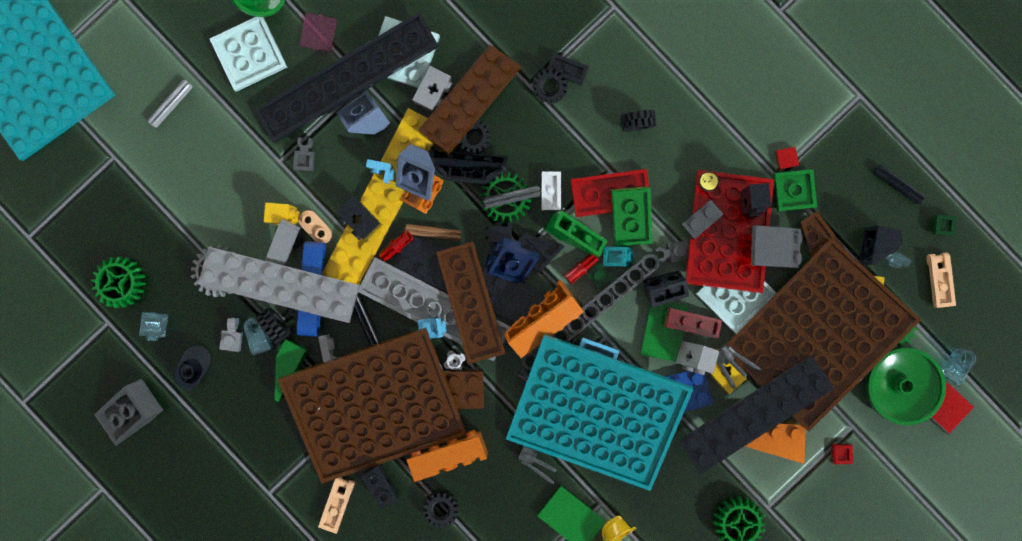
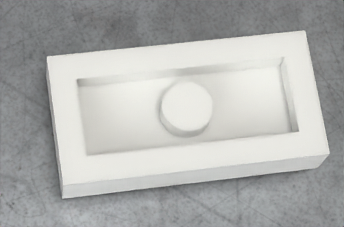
M542 172V211H561V172Z

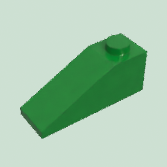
M562 210L553 213L544 228L546 232L557 239L596 257H600L608 241Z
M290 338L285 339V341L282 340L277 347L275 400L278 402L284 398L278 379L297 372L310 350Z

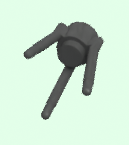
M723 345L718 350L719 355L716 363L720 366L733 389L736 386L723 363L725 365L730 363L738 372L746 377L747 374L733 360L734 356H736L759 372L761 371V368L737 353L731 346Z
M523 446L518 457L522 461L521 463L528 466L549 483L554 484L552 479L532 464L535 462L553 472H556V468L537 459V453L534 452L537 450Z

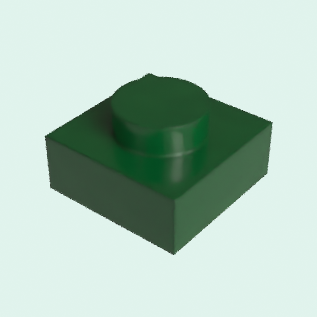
M934 215L932 234L955 236L956 216Z
M601 263L586 274V277L597 290L612 278Z

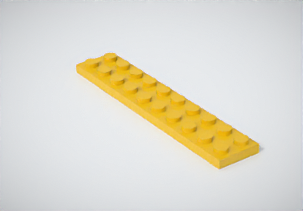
M408 108L380 161L393 165V169H395L393 181L390 180V184L383 183L385 172H382V175L374 174L360 200L380 221L382 226L365 241L362 238L358 240L351 233L353 229L347 225L322 272L324 276L358 285L363 281L403 204L400 199L405 190L396 187L399 154L410 144L428 151V154L433 146L431 141L418 132L419 128L428 119L427 117ZM356 216V217H355V219H356V222H355V223L361 224V223H362V221L360 220L361 217Z

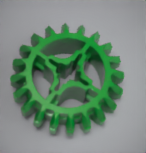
M502 172L499 174V179L495 177L493 178L494 182L489 181L487 183L490 185L489 187L482 186V189L487 192L480 193V196L490 197L492 190L499 195L528 188L529 185H521L524 182L523 178L516 181L518 174H515L512 179L510 178L511 173L507 172V177L503 178ZM500 183L513 184L508 190H503L497 185ZM531 199L522 200L520 206L516 202H512V204L508 203L491 208L484 207L483 211L490 210L487 214L488 217L495 214L493 219L495 222L498 220V217H501V223L505 222V218H508V222L512 223L511 217L513 216L516 221L519 220L518 213L521 216H525L522 209L529 210V206L525 205V202L531 203ZM505 205L515 210L510 213L498 212Z
M118 256L117 258L110 257L109 261L103 260V266H96L99 272L92 273L96 276V279L91 280L92 283H95V286L91 289L97 290L94 296L101 297L99 302H106L108 307L120 308L121 306L125 308L128 304L133 305L135 303L134 299H140L138 293L144 292L141 286L146 285V283L141 282L145 275L139 274L142 269L140 267L136 268V262H131L130 258L124 259ZM122 267L128 273L120 274V272H117L115 268ZM116 290L117 293H120L122 295V297L117 298L110 293V291Z
M737 496L736 501L730 497L729 504L723 501V508L717 506L720 514L714 513L718 520H714L713 524L717 526L714 531L719 533L718 538L720 540L755 541L756 538L762 539L759 533H765V529L761 526L767 524L766 521L762 520L765 517V514L761 513L762 508L756 506L755 501L749 502L747 497L742 501V498ZM743 509L751 511L753 519L746 518ZM734 511L733 516L727 518L728 515H729L731 512ZM725 526L734 528L737 537L729 535ZM751 528V530L747 534H745L746 530Z

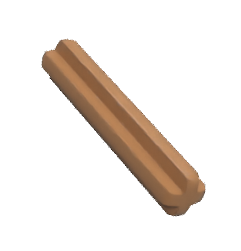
M407 224L405 227L407 232L415 236L460 241L462 236L460 230Z

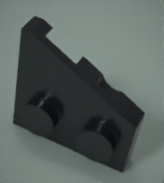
M524 233L517 240V242L521 243V248L539 254V260L534 266L538 273L565 247L562 244Z

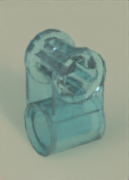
M256 317L248 319L244 323V331L252 355L272 350V341L262 331L261 326L258 325L256 329L251 328L253 324L258 325Z
M961 348L953 350L945 364L941 367L944 376L952 381L953 385H961L975 364L976 355L972 351ZM963 354H965L966 358H965V360L962 362V361H961V356H962Z

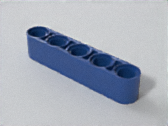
M305 241L302 259L303 271L324 276L322 272L325 267V242ZM298 310L297 335L318 337L321 316Z

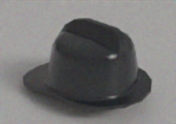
M200 345L188 348L173 367L172 375L175 379L174 382L185 390L196 388L211 364L209 351Z

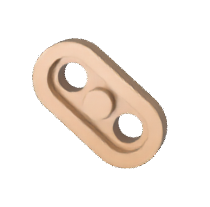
M304 211L300 215L299 223L315 242H325L326 244L331 240L332 230L315 212ZM307 217H311L309 224L305 221ZM323 230L325 234L320 238L318 233Z

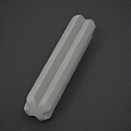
M183 80L150 116L148 122L153 127H158L192 89V85Z

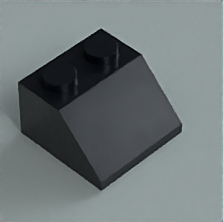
M880 225L864 228L858 262L862 266L876 265L897 251L903 241L902 230Z

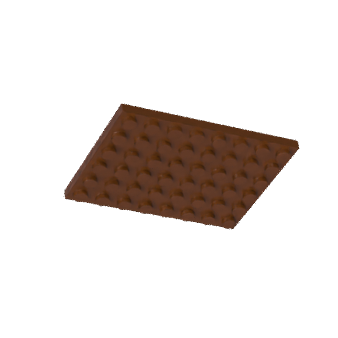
M831 238L725 345L727 347L731 346L737 353L761 368L759 372L734 356L733 360L760 386H763L801 360L812 355L834 389L792 415L809 432L922 319Z
M427 327L278 379L321 484L466 435V429Z

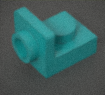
M604 247L603 266L631 267V263L634 260L632 248Z

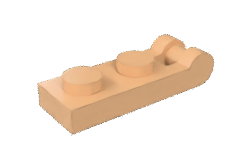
M941 253L937 256L935 254L927 255L926 261L929 266L934 308L956 306L949 253ZM938 263L942 264L941 269H938Z
M343 477L335 479L318 526L319 528L333 533L338 532L355 481H347ZM339 487L346 488L345 493L339 492Z

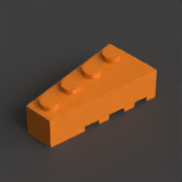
M561 279L556 283L558 287L553 292L548 291L544 295L545 299L539 305L534 304L526 317L522 316L504 333L508 344L520 358L530 354L534 348L539 346L544 334L552 336L556 332L561 331L572 320H576L584 312Z
M783 421L745 447L804 464L806 429L799 422Z
M474 429L466 432L464 437L452 439L442 445L438 444L429 447L425 451L420 450L411 453V456L407 458V463L414 482L435 476L442 469L444 472L453 470L458 467L459 463L466 466L472 464L478 457L480 461L487 459L488 451L481 432H476Z

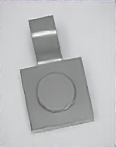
M228 318V330H222L219 349L235 352L241 351L243 332H237L239 318Z

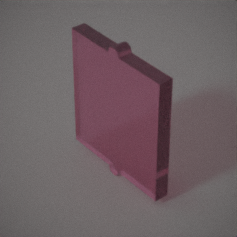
M306 13L300 46L312 48L314 51L331 52L337 19L325 17L323 14Z

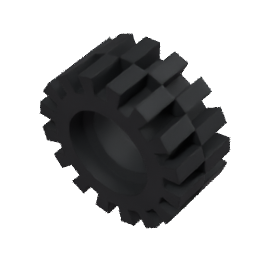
M547 67L542 69L534 78L532 88H534L533 93L537 95V99H541L542 103L555 104L565 96L568 89V80H566V75H563V71H559L555 67ZM551 78L557 82L558 88L555 92L549 93L545 91L543 82L546 79Z
M640 110L620 115L623 132L646 130L657 126L655 110Z
M478 119L470 130H478L481 134V139L478 143L472 144L467 141L465 135L458 143L464 152L480 153L484 152L491 141L490 129L485 122Z
M268 307L256 316V321L261 326L262 331L275 343L279 344L291 334L286 322L272 308Z
M441 490V492L435 491L426 499L423 515H425V520H428L430 525H435V528H438V526L445 528L446 525L450 526L457 517L459 510L458 501L455 500L454 495H450V492L446 493L444 490ZM438 502H444L448 506V513L444 516H438L434 512V505Z

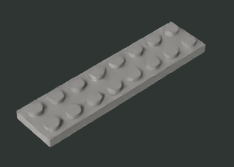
M208 247L198 282L199 285L347 323H350L360 286Z
M376 257L373 259L358 289L359 293L416 322L422 319L442 317V321L446 322L447 330L446 333H443L444 336L462 345L448 294ZM496 319L502 342L504 343L506 339L504 333L511 326ZM492 357L489 359L494 361L496 357Z

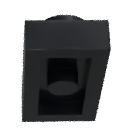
M553 53L548 65L550 68L555 67L557 70L563 71V75L567 77L566 80L581 86L589 68L587 65Z

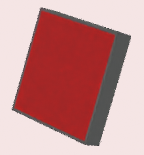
M946 381L944 401L939 410L930 419L946 434L950 435L975 406Z

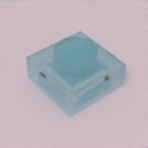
M897 251L885 258L891 266L898 269L900 267H908L912 261Z

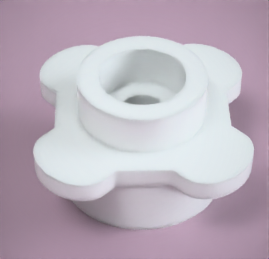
M453 350L449 351L444 367L446 369L462 370L461 365L465 360V355L456 354Z

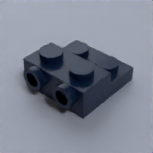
M503 237L501 241H496L493 248L494 253L493 255H488L486 265L490 275L514 283H524L539 260V254L521 248L520 242Z

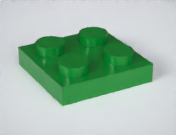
M813 169L773 174L777 212L817 207Z

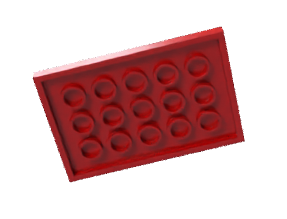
M704 170L696 171L692 215L710 200L719 208L723 215L694 240L689 237L685 275L687 284L763 293L766 267L751 265L752 226L770 227L771 207L766 210V213L760 214L759 217L749 218L748 215H742L739 192L750 184L769 183L772 204L774 179ZM713 173L718 179L717 186L711 190L703 188L700 182L702 175Z

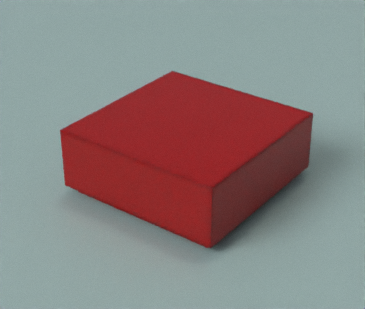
M796 147L775 151L779 170L799 166Z
M831 444L833 464H853L852 444Z

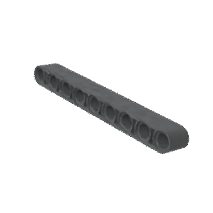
M652 254L643 256L581 308L584 312L577 318L580 321V327L572 329L570 323L564 326L561 330L566 334L563 341L569 342L652 274L659 266L658 258ZM647 258H651L654 262L651 269L645 266ZM632 270H636L639 273V278L636 281L630 278ZM618 282L624 285V291L621 293L615 290V285ZM603 294L608 295L610 298L607 305H602L600 302V297ZM589 306L595 309V314L592 317L585 315V309ZM539 346L522 358L523 366L526 369L531 370L532 366L527 365L525 359L531 355L536 357Z

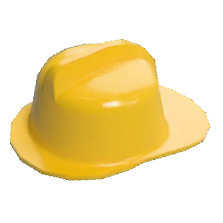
M616 516L604 525L602 537L604 541H621L625 536L633 532L636 527L630 528L621 516Z

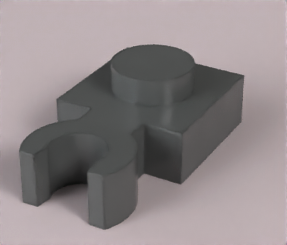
M298 138L297 143L300 151H294L293 170L314 172L315 152H310V149L313 147V139L309 138L308 144L303 145V139Z
M687 240L667 244V250L661 247L656 248L654 252L660 251L663 254L662 258L658 259L659 262L665 261L668 257L670 263L687 260Z

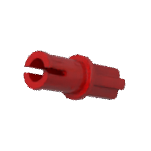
M405 230L395 240L390 241V245L379 253V257L383 261L389 260L397 252L400 253L401 249L413 240V236Z
M589 254L580 263L576 262V265L564 274L567 282L572 285L580 276L586 275L587 270L598 261V257Z

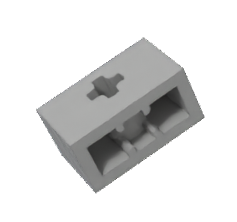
M429 66L412 99L414 104L433 113L443 101L442 98L445 92L449 93L453 85L451 76ZM436 87L438 92L431 94L430 89H435Z
M682 341L676 363L683 365L682 369L701 375H704L705 372L713 374L719 351Z

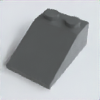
M752 226L751 265L800 268L802 261L800 244L802 243L801 229Z
M140 379L124 386L94 415L114 445L117 446L152 421L163 409L144 381Z

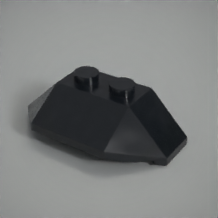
M431 149L430 153L435 169L446 181L487 184L507 169L508 156L458 151H452L448 155L443 150Z

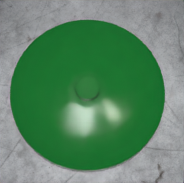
M907 347L892 349L867 374L866 394L872 408L882 418L895 424L916 425L925 422L939 410L945 398L946 381L940 365L929 354L918 349Z

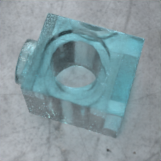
M142 312L139 336H146V340L158 341V338L165 337L168 314Z

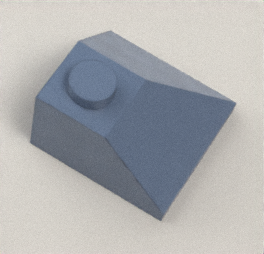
M365 91L336 112L349 133L375 135L390 124L368 91Z
M410 144L399 154L396 187L429 201L431 199L435 167L428 151Z

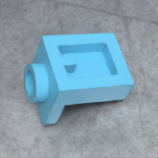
M367 159L366 167L371 169V173L382 175V172H385L383 183L390 184V180L393 181L395 175L393 165Z
M442 317L418 320L419 329L427 327L430 338L444 337L443 333L447 332L446 322L442 321Z

